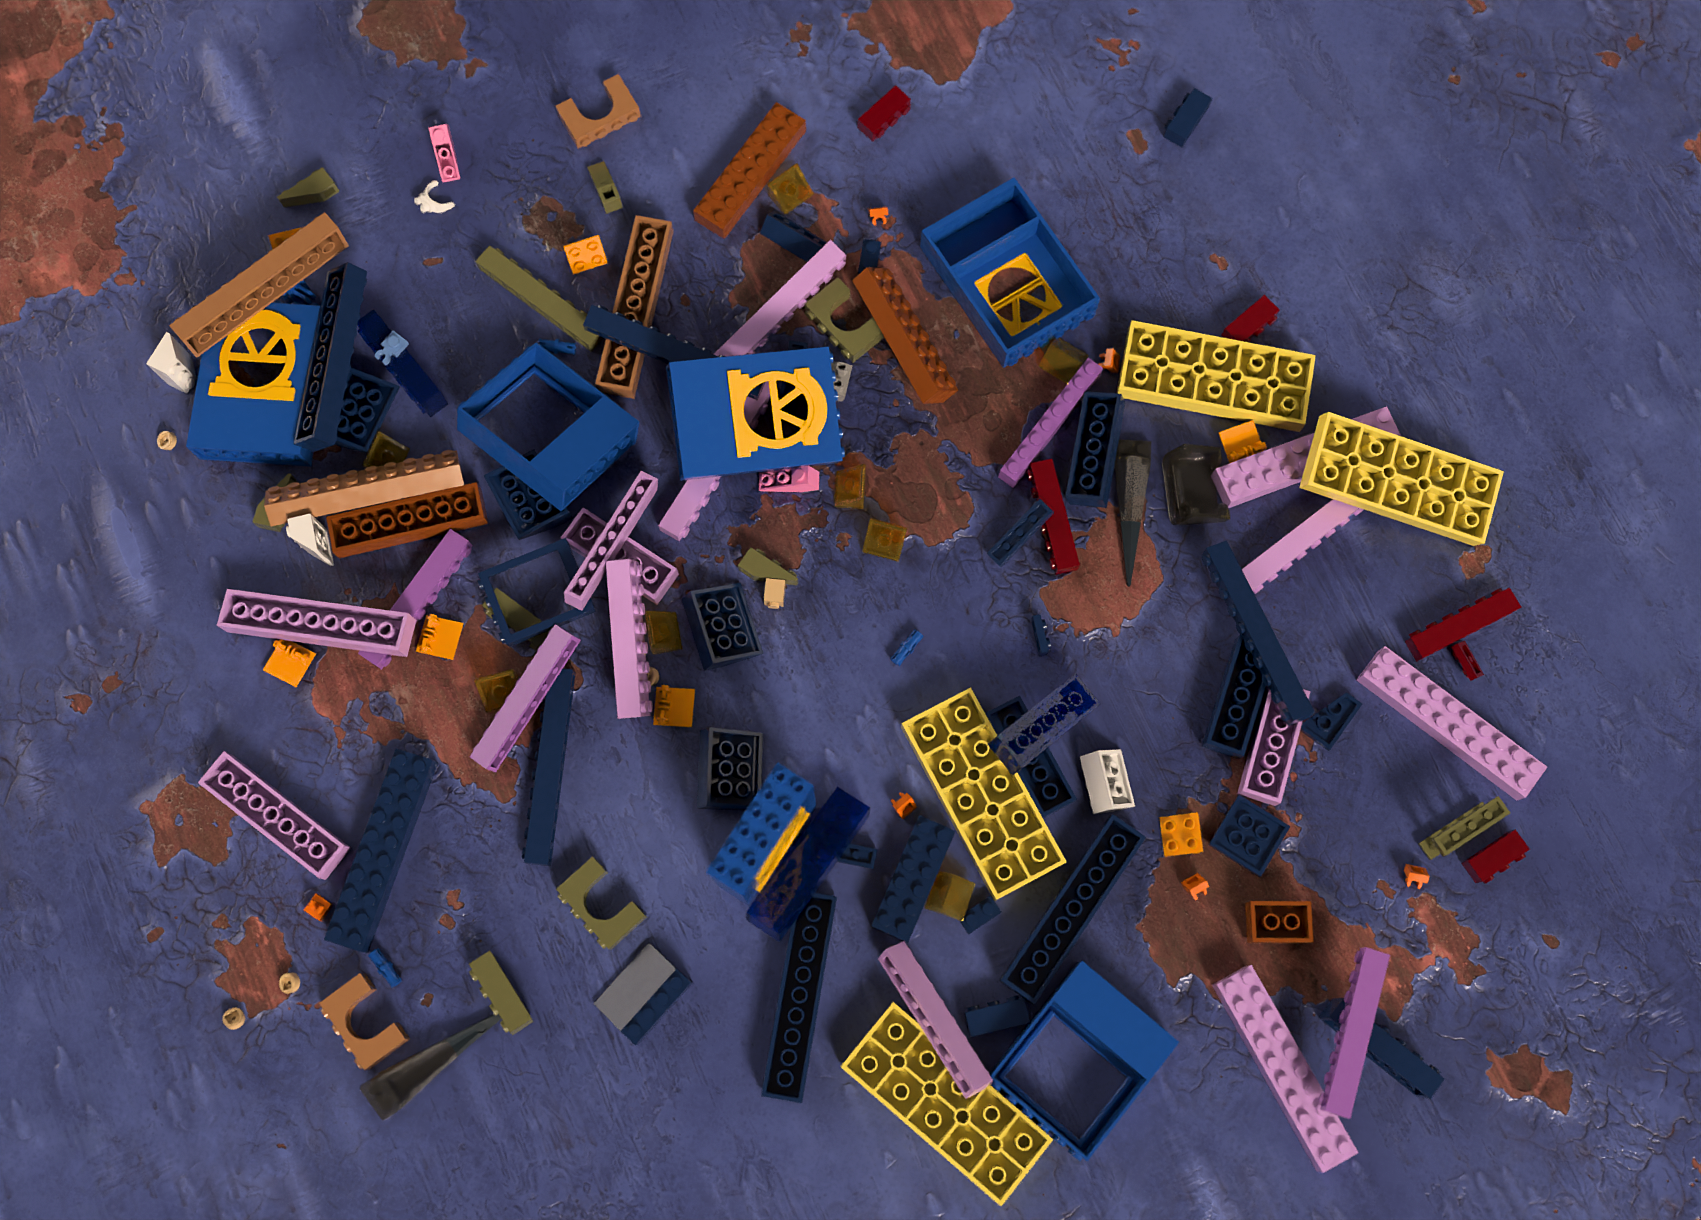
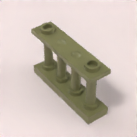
M1499 796L1486 804L1480 802L1418 844L1429 860H1432L1439 854H1442L1444 857L1509 815L1510 811Z

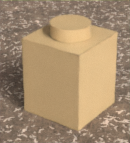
M766 578L764 605H768V608L778 609L779 606L784 607L785 580Z

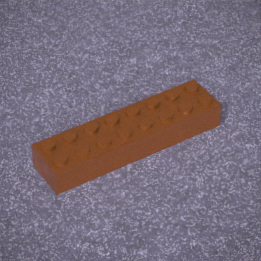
M776 102L693 210L695 221L725 239L805 134L806 120Z
M865 268L852 281L923 404L944 403L958 391L956 382L949 375L945 363L938 356L937 349L931 344L929 335L920 325L919 318L913 313L911 304L902 294V289L894 280L893 273L888 268Z
M477 482L326 517L332 552L338 558L447 534L450 529L456 532L489 524L482 489Z

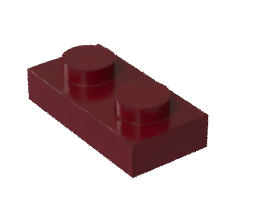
M1465 641L1451 647L1455 659L1461 663L1462 671L1470 681L1484 675Z

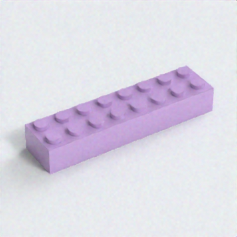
M631 559L606 561L618 719L650 716L653 705L652 701L649 700L651 683L647 677L650 666L649 662L646 661L648 644L644 638L647 628L646 623H643L645 605L641 599V595L644 594L643 585L640 584L642 567L639 561Z
M224 751L198 782L320 879L326 880L351 849L350 846L230 753Z

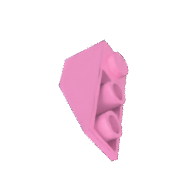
M444 124L428 128L442 182L461 179L449 125Z
M809 465L759 473V491L807 492L819 490V471Z

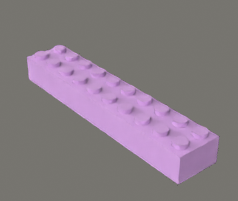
M1387 406L1351 419L1401 436ZM1314 433L1216 468L1211 478L1225 509L1301 482Z
M227 589L217 626L229 633L407 657L416 619L409 613Z
M1386 646L1378 650L1356 679L1516 801L1526 798L1547 768L1546 765Z
M1252 965L1245 966L1212 984L1315 1170L1324 1173L1357 1154L1358 1151L1338 1116L1320 1110L1319 1098L1324 1091Z

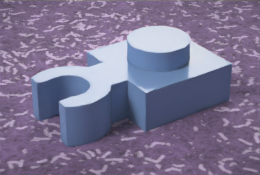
M392 331L381 343L384 349L377 351L375 358L379 360L380 357L385 356L382 363L386 366L390 363L391 356L394 355L397 358L409 343L395 331Z

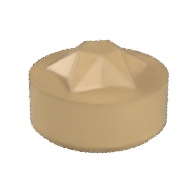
M162 431L157 438L159 448L172 450L176 445L177 439L173 432Z
M650 667V671L647 673L651 686L656 685L659 680V673L653 667Z
M293 972L283 974L279 980L281 991L286 994L296 992L300 986L299 976Z
M231 1008L223 1015V1023L228 1029H238L245 1022V1015L239 1008Z

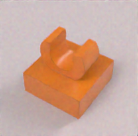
M888 207L868 208L869 216L873 217V225H876V219L879 217L882 218L883 224H886L884 215H888Z
M1114 348L1106 349V354L1102 353L1099 355L1105 362L1098 363V365L1103 369H1107L1110 373H1118L1120 355Z
M900 792L901 798L897 802L892 799L891 802L896 813L903 820L917 808V805L908 793L904 795V793Z
M1410 864L1405 865V882L1408 887H1410L1412 881H1417L1416 886L1418 889L1422 887L1423 883H1428L1430 876L1426 868Z
M1199 873L1181 882L1184 890L1195 900H1198L1197 894L1199 892H1202L1204 895L1207 894L1206 888L1209 885L1207 880Z
M315 893L304 911L322 922L333 907V904Z

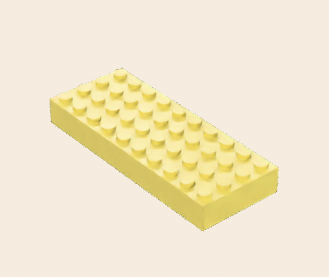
M1131 320L1126 337L1117 394H1122L1125 399L1245 422L1253 420L1255 424L1300 432L1306 424L1316 355Z
M1327 412L1319 416L1299 488L1476 546L1485 544L1504 471Z
M971 688L901 724L907 740L994 901L1066 863L1064 856Z
M892 1002L841 1065L842 1069L1000 1206L1004 1204L1053 1141L1048 1134L991 1085L966 1099L920 1025L894 1002Z

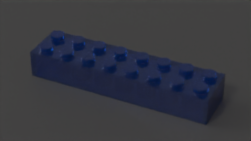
M837 787L746 911V920L780 942L869 818L871 807Z

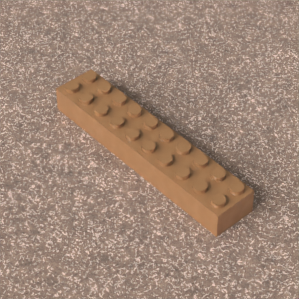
M324 212L308 225L300 228L293 236L285 239L278 247L270 250L260 260L255 261L245 271L240 272L234 279L223 284L216 292L208 295L201 303L193 306L183 316L175 319L169 326L197 358L349 245L338 226Z
M636 215L612 312L614 314L615 312L621 313L626 319L631 321L632 319L638 320L643 323V326L648 328L652 326L674 231L671 221ZM606 339L595 383L596 388L604 394L635 399L645 355Z
M446 450L437 455L427 454L418 459L408 458L399 463L389 462L384 466H370L361 471L351 470L342 475L332 474L323 479L312 478L304 483L293 482L285 487L274 486L265 492L264 507L270 526L288 523L287 519L306 514L318 517L463 486V473L457 450Z

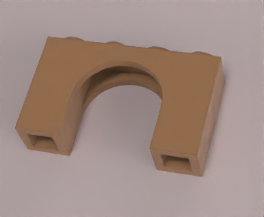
M619 74L603 81L605 92L613 103V108L606 117L599 120L585 118L579 112L572 98L555 106L558 116L577 148L585 147L592 141L603 138L606 134L619 130L623 125L634 122L641 117L637 103Z
M359 973L321 1001L320 1005L322 1006V1014L325 1018H330L334 1024L332 1025L334 1032L338 1036L341 1035L344 1039V1047L347 1051H352L356 1057L354 1059L356 1065L360 1069L370 1070L409 1041L410 1038L400 1023L391 1024L371 1039L361 1038L354 1032L351 1025V1015L354 1008L377 990L366 973Z

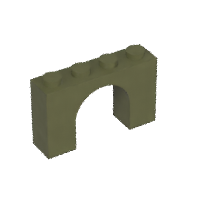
M837 277L805 303L804 313L810 321L814 320L821 333L828 335L829 341L833 346H838L841 349V354L844 358L850 359L854 363L881 341L884 335L873 317L854 331L840 330L832 323L831 315L833 311L850 298V289Z
M592 856L556 889L559 892L557 896L564 904L569 903L572 907L570 911L577 919L580 917L585 922L583 926L590 934L594 932L597 935L598 939L596 941L603 949L607 947L612 950L647 916L633 901L616 916L607 920L596 919L589 913L586 904L587 895L590 889L608 873L596 858Z

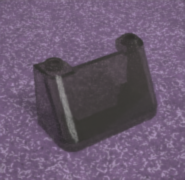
M1183 444L1164 455L1162 467L1171 524L1181 526L1220 523L1230 520L1228 506L1224 503L1218 504L1216 486L1211 478L1213 470L1218 468L1222 462L1220 447Z

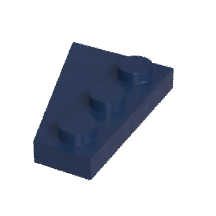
M1346 692L1303 722L1300 731L1329 751L1357 713L1362 703Z

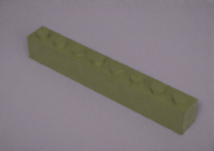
M489 245L475 261L479 270L590 352L603 339V337L584 329L583 323L587 313L583 310L578 311L575 309V305L571 301L563 300L556 290L548 289L542 280L533 278L532 273L524 268L522 270L518 267L519 265L512 258L507 259L500 249H494Z

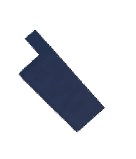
M777 211L767 214L760 234L806 262L828 243Z

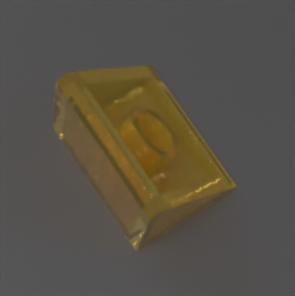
M797 163L767 184L768 196L785 215L814 195Z
M1058 338L1050 344L1038 367L1068 384L1089 355L1065 340Z
M377 431L362 466L366 469L370 466H384L389 462H403L410 448Z
M865 464L836 472L834 507L864 509Z
M870 518L862 552L899 562L907 528Z
M645 611L649 644L653 655L683 649L676 612Z
M513 669L474 679L486 712L500 709L505 703L506 697L516 686L519 677Z
M939 871L930 891L925 909L963 922L975 883L955 874Z

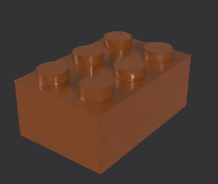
M1249 901L1245 903L1247 943L1313 942L1311 901Z

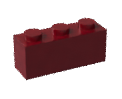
M895 85L858 118V129L872 142L876 138H881L886 129L893 127L902 115L905 116L910 111L911 98Z
M1264 294L1229 324L1221 336L1227 339L1250 343L1254 335L1258 337L1265 330L1264 327L1267 324L1271 326L1278 319L1277 314L1280 309Z
M1515 829L1508 831L1461 864L1475 883L1483 882L1485 884L1495 878L1493 874L1496 872L1502 873L1510 868L1509 863L1512 861L1518 862L1525 858L1526 855L1524 853L1530 849Z

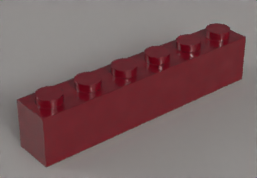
M1047 459L1030 463L1026 473L1028 481L1032 482L1033 499L1036 498V501L1041 499L1054 512L1040 527L1042 534L1046 536V551H1050L1051 558L1049 563L1051 570L1054 569L1055 575L1076 571L1080 563L1053 460Z
M1510 587L1505 590L1499 588L1491 593L1492 596L1488 599L1485 596L1474 601L1476 605L1470 607L1468 604L1458 609V614L1453 615V613L1444 616L1442 618L1443 621L1438 624L1436 621L1425 626L1427 630L1423 632L1417 630L1409 634L1410 638L1405 643L1416 662L1520 609L1521 605Z

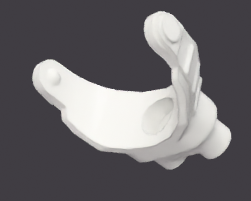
M436 180L427 185L424 193L414 198L416 205H420L423 213L427 211L429 213H442L455 206L453 202L440 204L429 197L428 192L431 188L438 185Z

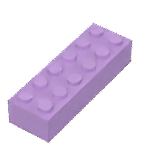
M582 508L561 536V539L566 538L570 548L586 558L608 523L587 509ZM629 537L614 559L639 561L642 567L640 584L643 585L644 589L642 596L658 605L679 575L677 568Z
M1268 686L1265 689L1237 794L1276 806L1282 801L1302 721L1288 726L1286 721L1282 720L1280 709L1273 702ZM1304 690L1309 699L1310 691Z

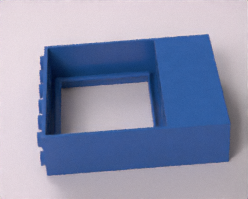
M537 342L531 347L528 346L523 354L515 357L510 365L502 368L493 379H489L480 390L474 391L467 401L461 402L457 408V430L560 511L567 507L636 443L639 421ZM535 374L583 411L584 414L529 462L478 421Z
M1079 961L1076 962L1033 1016L1030 1023L1026 1025L991 1069L989 1074L993 1081L990 1085L998 1091L1002 1089L1005 1092L1004 1097L1014 1105L1018 1103L1021 1106L1020 1111L1028 1118L1032 1119L1034 1117L1038 1120L1035 1124L1044 1132H1052L1054 1135L1051 1138L1063 1147L1067 1145L1070 1148L1068 1152L1079 1161L1081 1159L1088 1161L1179 1044V1041L1086 963ZM1053 1016L1127 1078L1080 1139L1006 1077Z

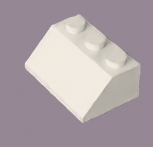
M166 332L146 364L168 385L187 394L194 387L197 379L191 355L170 333Z
M311 514L287 519L288 526H286L288 536L309 554L329 566H333L334 562L328 530Z
M1121 749L1099 750L1080 756L1081 768L1084 772L1093 814L1135 807Z

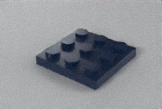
M1239 794L1208 845L1256 876L1261 877L1291 826Z

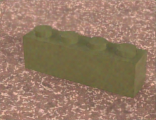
M495 588V595L509 629L511 628L513 631L518 632L543 622L501 590ZM486 602L482 604L486 610L484 613L492 619L491 615L494 614L492 607L488 608ZM548 632L528 639L527 641L531 643L529 647L537 652L539 646L547 638Z
M491 951L469 963L471 977L474 981L479 980L482 985L479 990L484 998H490L492 1004L489 1006L495 1016L499 1014L503 1021L500 1024L506 1033L510 1031L514 1035L534 1022Z

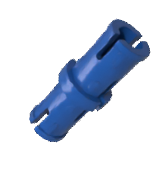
M538 339L539 345L547 351H553L555 354L561 352L575 355L576 343L561 342L560 339H555V341Z
M914 629L909 637L900 643V647L890 660L900 666L905 658L914 652L913 649L924 636Z
M379 948L373 950L368 955L377 967L379 975H383L391 988L397 986L402 981V978L392 967L393 963L385 958Z

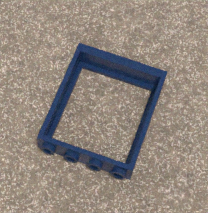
M566 538L478 573L480 579H477L480 589L486 592L487 596L484 599L488 608L492 607L494 614L491 616L495 626L499 625L501 632L498 634L503 644L506 643V645L511 647L550 631L555 624L562 626L596 612L590 597L582 611L575 608L513 634L509 630L489 578L558 550L569 579L572 581L579 567Z

